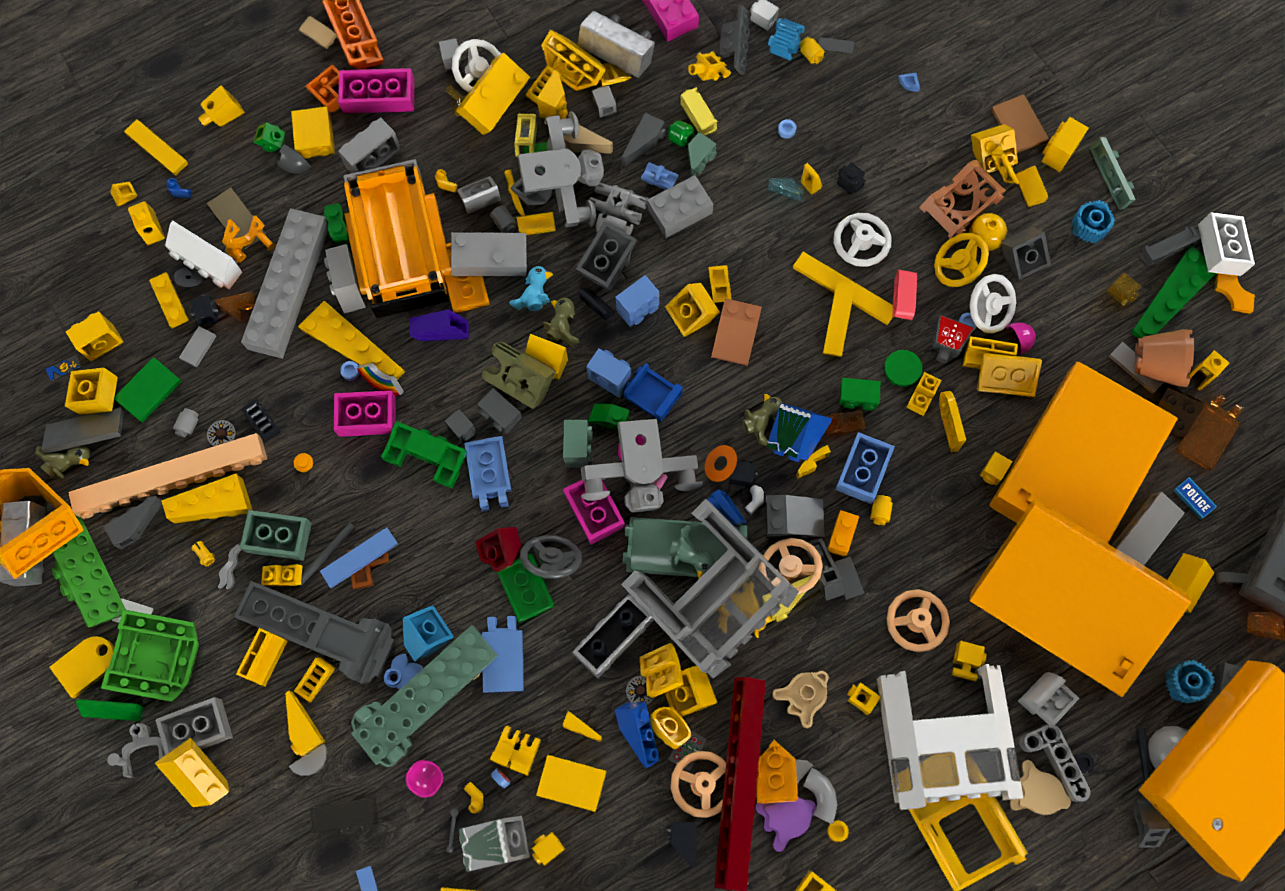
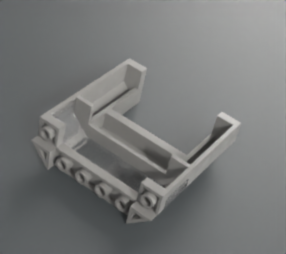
M705 499L692 514L702 521L728 548L721 558L675 604L646 574L635 570L621 585L702 672H706L712 678H715L731 666L726 659L732 658L738 652L736 648L741 643L746 644L752 638L751 633L755 629L760 630L766 624L765 619L770 614L773 616L780 610L781 607L779 605L781 603L788 608L799 591L710 501Z

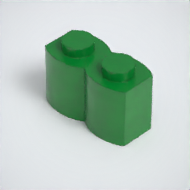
M335 203L325 206L324 214L329 223L328 232L337 247L345 244L350 245L345 213L340 204Z

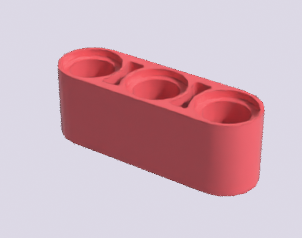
M897 270L894 280L893 317L907 320L913 319L916 309L917 273Z

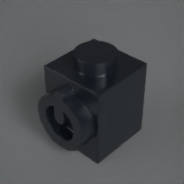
M852 162L847 167L844 165L838 172L837 184L849 195L853 192L857 193L866 182L864 179L865 172Z
M202 294L194 299H190L192 304L190 307L191 315L193 318L195 317L200 326L219 321L218 315L221 314V310L216 298H211L209 294Z

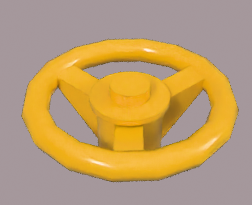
M961 233L944 243L938 251L934 263L935 274L939 281L949 287H962L979 277L985 269L989 257L988 246L985 240L974 233ZM963 240H970L965 249L957 250L951 258H943L954 244ZM977 244L980 246L982 253L979 264L976 261ZM941 267L959 270L965 278L951 280L943 274Z

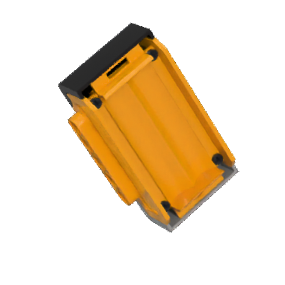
M416 159L343 175L350 211L345 213V220L361 294H367L370 308L375 317H385L449 302L444 276L452 275L440 214L435 194L426 195Z

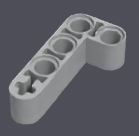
M1045 725L1021 736L1019 745L1023 751L1033 752L1044 749L1071 801H1086L1090 797V788L1060 729L1056 725L1053 727ZM1046 729L1051 730L1053 734L1051 740L1045 735ZM1028 737L1033 738L1035 742L1033 748L1027 744ZM1056 748L1062 751L1061 759L1055 756ZM1066 767L1072 771L1071 778L1065 775ZM1077 781V783H1073V785H1070V783H1069V782ZM1077 789H1080L1081 792H1080L1079 795L1077 796V795L1075 794V792L1078 791Z

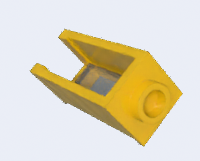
M1214 350L1187 376L1191 378L1197 371L1205 376L1206 379L1197 388L1201 390L1214 380L1227 367L1229 362Z

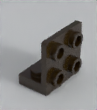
M1166 384L1162 390L1164 394L1157 406L1178 418L1171 432L1184 438L1204 404L1201 400Z

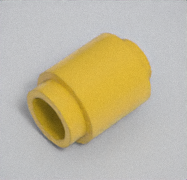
M806 37L800 42V52L811 64L819 63L824 58V50L813 38Z
M877 495L873 501L870 519L874 521V524L885 525V523L890 522L893 504L890 497Z

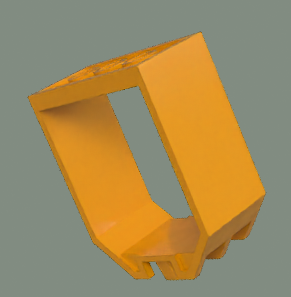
M30 468L0 470V515L2 514L3 503L17 502L25 496L42 495L56 510L0 548V565L14 579L84 531L71 507Z

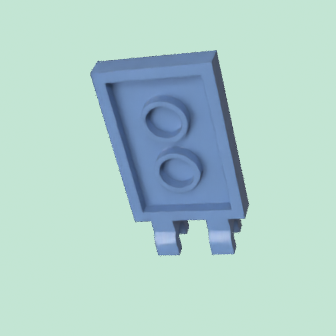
M498 436L464 443L465 450L467 451L466 457L472 495L474 499L479 498L482 512L490 511L488 499L494 497L499 498L501 508L509 507L506 492H511L512 490L503 437Z
M507 616L508 628H497V618L487 617L488 632H482V636L499 656L483 670V693L524 691L523 631L517 630L516 616Z

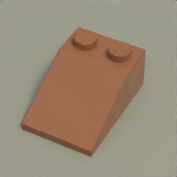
M725 298L711 358L748 366L761 314V306Z

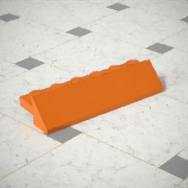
M321 0L349 65L360 70H366L368 67L383 64V58L377 46V39L360 1Z

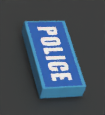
M1190 477L1173 490L1200 520L1217 507Z

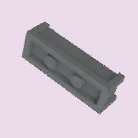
M1193 226L1190 228L1184 227L1176 235L1150 247L1145 245L1139 257L1147 268L1188 249L1191 245L1194 246L1201 237Z

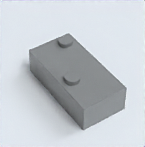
M451 233L452 276H526V233Z

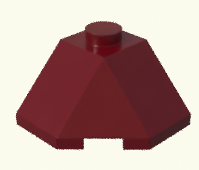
M516 527L498 528L475 541L480 560L490 564L496 572L511 566L521 547Z

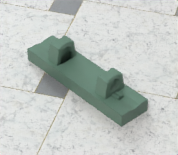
M1106 137L1099 138L1089 149L1118 210L1125 209L1136 200L1131 189H1134L1133 183L1127 182L1116 158H1119L1118 152L1112 151Z

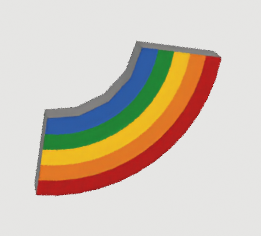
M373 363L363 364L357 368L361 376L379 391H392L395 396H400L404 392L395 376H388L382 373Z

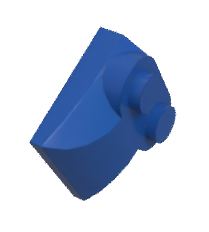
M718 489L707 499L731 524H747L726 491Z

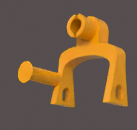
M253 216L249 232L239 238L234 237L240 228L231 219L228 220L222 243L226 246L225 253L232 257L236 263H241L245 260L246 255L242 252L244 246L251 244L256 236L267 247V251H272L276 247V243H272L261 231L265 225L257 216Z

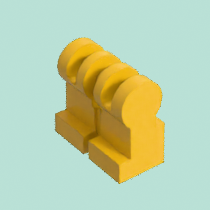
M506 726L490 760L507 768L510 766L511 770L528 776L541 739L535 738L532 745L527 747L530 735L526 734L520 742L519 751H517L515 746L520 741L521 731L516 730L513 738L509 739L512 727Z

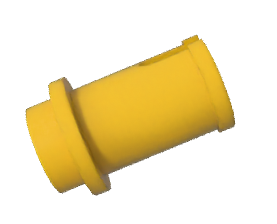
M202 541L197 542L199 548L196 544L192 546L191 549L200 559L201 565L207 567L214 563L215 555L208 551Z

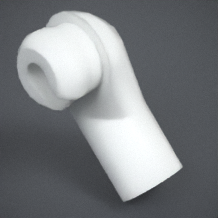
M757 485L751 487L752 501L745 507L746 511L751 515L764 502V491Z

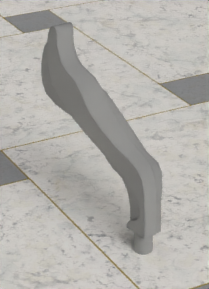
M239 544L230 550L228 562L219 571V589H222L226 584V589H231L235 584L233 570L239 564L238 553L242 550Z

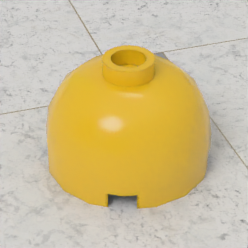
M985 213L978 216L972 222L968 233L981 236L987 243L988 251L998 249L1001 246V241L1006 238L1007 225L1000 216L993 213Z

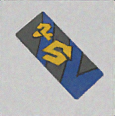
M75 355L47 368L46 372L51 381L81 367Z

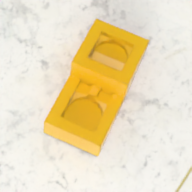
M727 265L709 267L712 301L720 303L724 302L725 298L731 299Z
M828 445L820 448L808 460L804 461L796 474L797 479L814 472L817 467L816 462L829 457L831 451Z

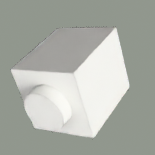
M759 0L750 9L751 21L769 30L778 18L779 8L767 0Z

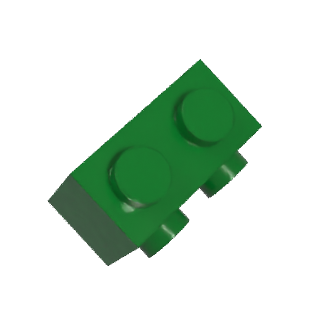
M842 378L839 405L848 409L863 407L862 409L864 410L877 409L880 403L881 381Z

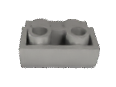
M1046 672L1018 702L1033 716L1038 714L1048 725L1053 727L1078 701L1079 697L1064 685L1066 681L1062 677Z

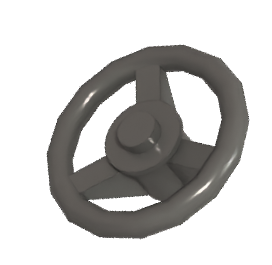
M542 535L534 537L525 543L520 550V560L525 569L532 574L543 578L558 579L567 577L577 571L582 563V553L578 546L567 538L558 535ZM542 543H558L566 546L571 551L562 553L554 547L545 548ZM532 547L541 564L540 568L530 563L528 559V551ZM574 560L572 565L563 569L566 565H568L571 561Z

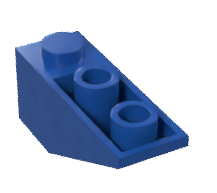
M628 702L616 708L615 713L619 729L643 766L648 768L658 762L659 756L646 702Z

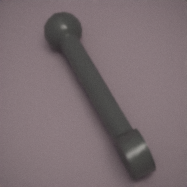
M452 809L450 812L452 821L449 845L446 847L448 853L454 851L456 817L459 815L457 809Z

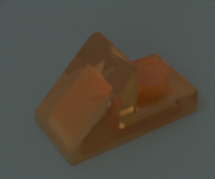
M253 292L216 299L215 302L222 311L242 322L240 309H251L255 305L257 298Z

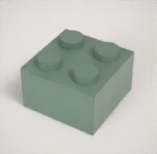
M564 420L563 459L565 467L582 468L583 466H588L589 462H592V447L589 445V443H593L592 426H588V420Z

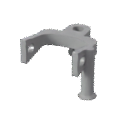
M137 723L131 726L130 734L132 735L133 742L126 744L122 748V758L116 753L110 754L107 758L109 765L123 767L124 777H133L129 757L133 751L145 746L156 745L159 748V759L165 756L161 738L152 737L150 728L145 724Z

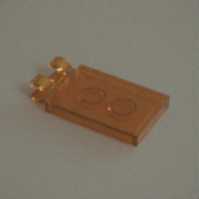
M1218 394L1211 404L1207 402L1204 404L1188 433L1176 449V451L1209 471L1215 467L1240 425L1236 418L1243 410V407L1238 404L1232 407L1229 413L1220 408L1226 399L1221 394Z

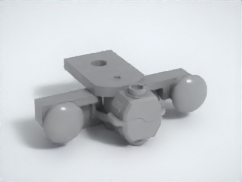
M570 111L569 118L560 119L559 116L546 117L545 125L548 124L550 134L546 144L547 151L518 154L524 193L555 189L559 212L565 211V227L578 226L581 223H589V226L593 227L596 222L595 206L592 201L586 200V206L577 207L573 186L577 181L587 184L589 187L598 186L604 175L601 155L590 149L583 150L577 158L572 151L565 148L563 136L571 135L575 139L579 133V122L574 112ZM541 167L544 170V175H537L534 169Z
M657 419L617 423L622 462L588 465L581 468L582 482L585 484L586 494L581 495L583 499L596 501L609 496L610 491H603L602 480L625 477L631 487L624 496L625 506L633 513L656 510L661 507V504L664 502L663 493L654 484V481L662 473H677L678 485L674 487L680 491L695 490L703 484V482H696L694 470L698 469L696 455L662 458ZM637 435L642 436L644 439L642 446L635 442Z

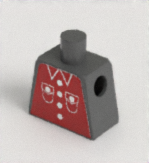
M940 315L936 322L932 349L939 352L936 358L937 361L947 363L949 356L957 358L973 332L974 327Z

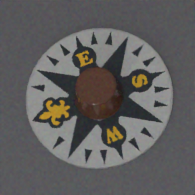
M216 421L209 427L207 439L213 446L233 441L236 434L235 428L228 421Z
M636 676L628 682L626 695L630 702H646V705L653 701L654 698L647 696L646 677Z

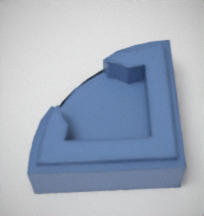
M916 73L899 75V83L905 89L914 92L920 90Z

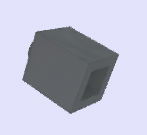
M460 409L445 420L448 428L461 443L474 436L476 431L474 425Z

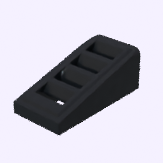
M255 399L241 409L264 442L281 432L258 399ZM262 413L264 414V415L261 416L259 419H257L256 421H254V419H255L256 417H258V416L261 415ZM268 420L267 423H265L264 425H262L261 427H259V425H260L261 423H263L264 421ZM270 426L273 427L271 430H269V431L266 432L265 434L263 433V431L266 430L267 428H269Z

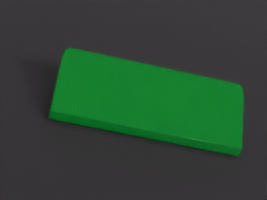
M76 700V705L83 717L141 721L143 706L139 704Z

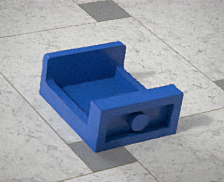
M645 363L643 367H638L632 382L628 381L624 386V398L659 422H662L683 394V387L679 384L673 385L652 371L649 365Z

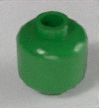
M675 121L668 128L669 140L680 147L687 146L695 137L694 128L683 121Z

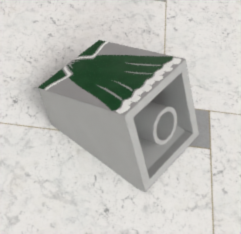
M522 816L499 819L459 829V840L462 845L463 863L466 867V872L530 857Z

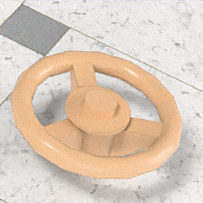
M789 538L779 540L767 549L763 556L768 562L774 552L780 551L782 560L779 563V570L781 575L791 584L801 580L803 577L812 575L807 583L800 587H795L799 591L798 594H803L813 588L820 579L823 568L821 555L808 542ZM787 546H798L807 550L813 557L815 565H803L799 557L789 554ZM762 562L760 570L777 586L781 580L777 577L773 581L769 576L767 566Z
M920 589L905 591L898 595L890 604L886 618L888 631L895 642L903 648L914 652L930 651L939 646L948 635L950 625L948 610L943 602L931 592ZM909 598H923L920 608L911 610L907 616L895 618L896 610L902 602ZM931 602L936 605L942 619L941 629L936 637L930 625L932 620L929 612ZM907 625L913 632H922L928 643L914 644L908 642L900 636L896 626Z
M697 751L686 755L677 763L671 775V791L674 801L684 812L694 817L708 818L721 813L722 801L715 807L710 808V794L715 789V781L725 774V760L712 752ZM699 759L710 760L719 766L710 774L698 772L694 775L683 771L690 762ZM679 779L689 782L693 793L700 796L701 809L688 805L682 798L679 790Z

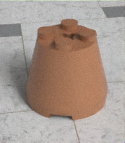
M1181 329L1138 338V343L1135 345V355H1139V357H1137V362H1135L1134 373L1178 387H1188L1190 376L1187 375L1191 371L1194 358V338H1190L1192 330Z

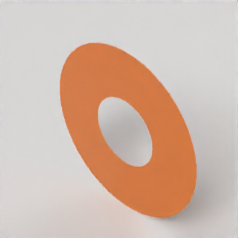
M721 445L709 453L705 461V473L710 480L715 482L723 481L733 473L737 464V455L734 449L727 445ZM720 456H724L727 459V465L723 470L718 471L714 467L715 460Z

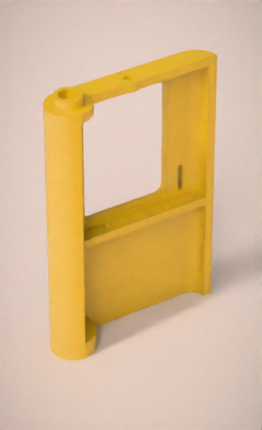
M965 752L969 782L971 784L987 783L971 754ZM954 753L932 755L919 762L924 788L959 785V775ZM910 768L895 775L896 787L899 792L911 791L913 789ZM988 793L980 794L981 798L968 799V795H962L960 800L947 801V797H940L939 802L927 803L925 799L926 807L909 809L954 891H960L1011 862L1017 865L1026 860L1025 855L1028 854L997 799L989 797ZM968 804L975 806L1001 852L1000 858L971 874L965 872L939 825V821L942 818Z

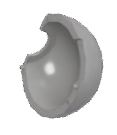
M1163 726L1155 731L1148 742L1149 760L1155 769L1188 732L1187 729L1178 726Z

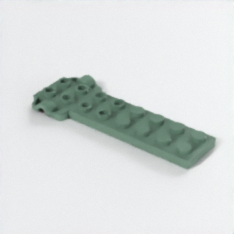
M471 625L386 703L382 705L376 701L360 708L354 714L351 721L353 727L351 734L376 765L379 763L385 767L396 765L401 758L407 755L409 748L412 746V741L408 737L499 655L476 627Z

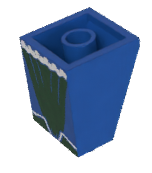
M780 403L766 447L774 449V454L780 456L787 454L789 455L788 459L799 462L800 459L808 460L831 423L832 418L800 407Z

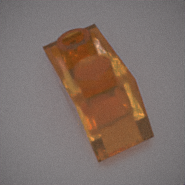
M1248 612L1247 632L1258 637L1285 641V619L1273 612Z

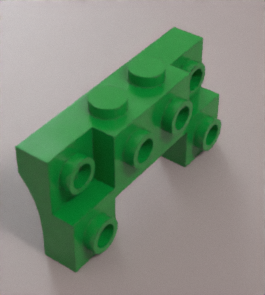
M396 421L381 458L386 462L401 467L406 455L409 454L438 466L439 468L433 480L452 489L460 474V467L467 455V451L448 443V440L442 436H437L436 438L431 436V433L425 429L420 428V430Z

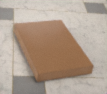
M1024 94L991 108V112L999 126L1005 124L1014 129L1017 153L1048 141L1047 134Z

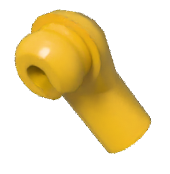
M437 170L435 180L438 187L455 193L457 184L448 182L444 170Z
M469 782L464 790L471 796L469 811L475 814L483 808L484 795L472 782Z

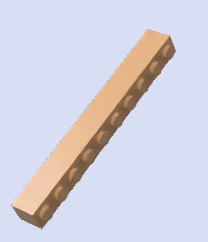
M255 433L70 491L69 497L72 511L81 518H90L95 513L109 512L117 506H128L133 501H143L155 494L163 495L174 488L182 489L190 483L204 482L209 477H220L225 475V472L240 471L244 466L259 465L262 461L267 460L263 440Z

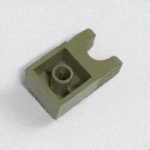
M494 343L492 354L500 361L502 368L487 367L482 372V378L534 409L543 402L556 371L525 352H519L506 343Z

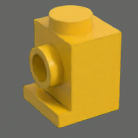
M859 683L857 687L853 685L847 693L850 696L847 701L866 715L871 713L881 696L862 683ZM859 695L864 696V702L858 700Z

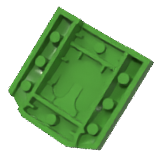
M123 609L115 648L109 669H106L101 689L174 702L190 682L199 648L195 624L193 622Z

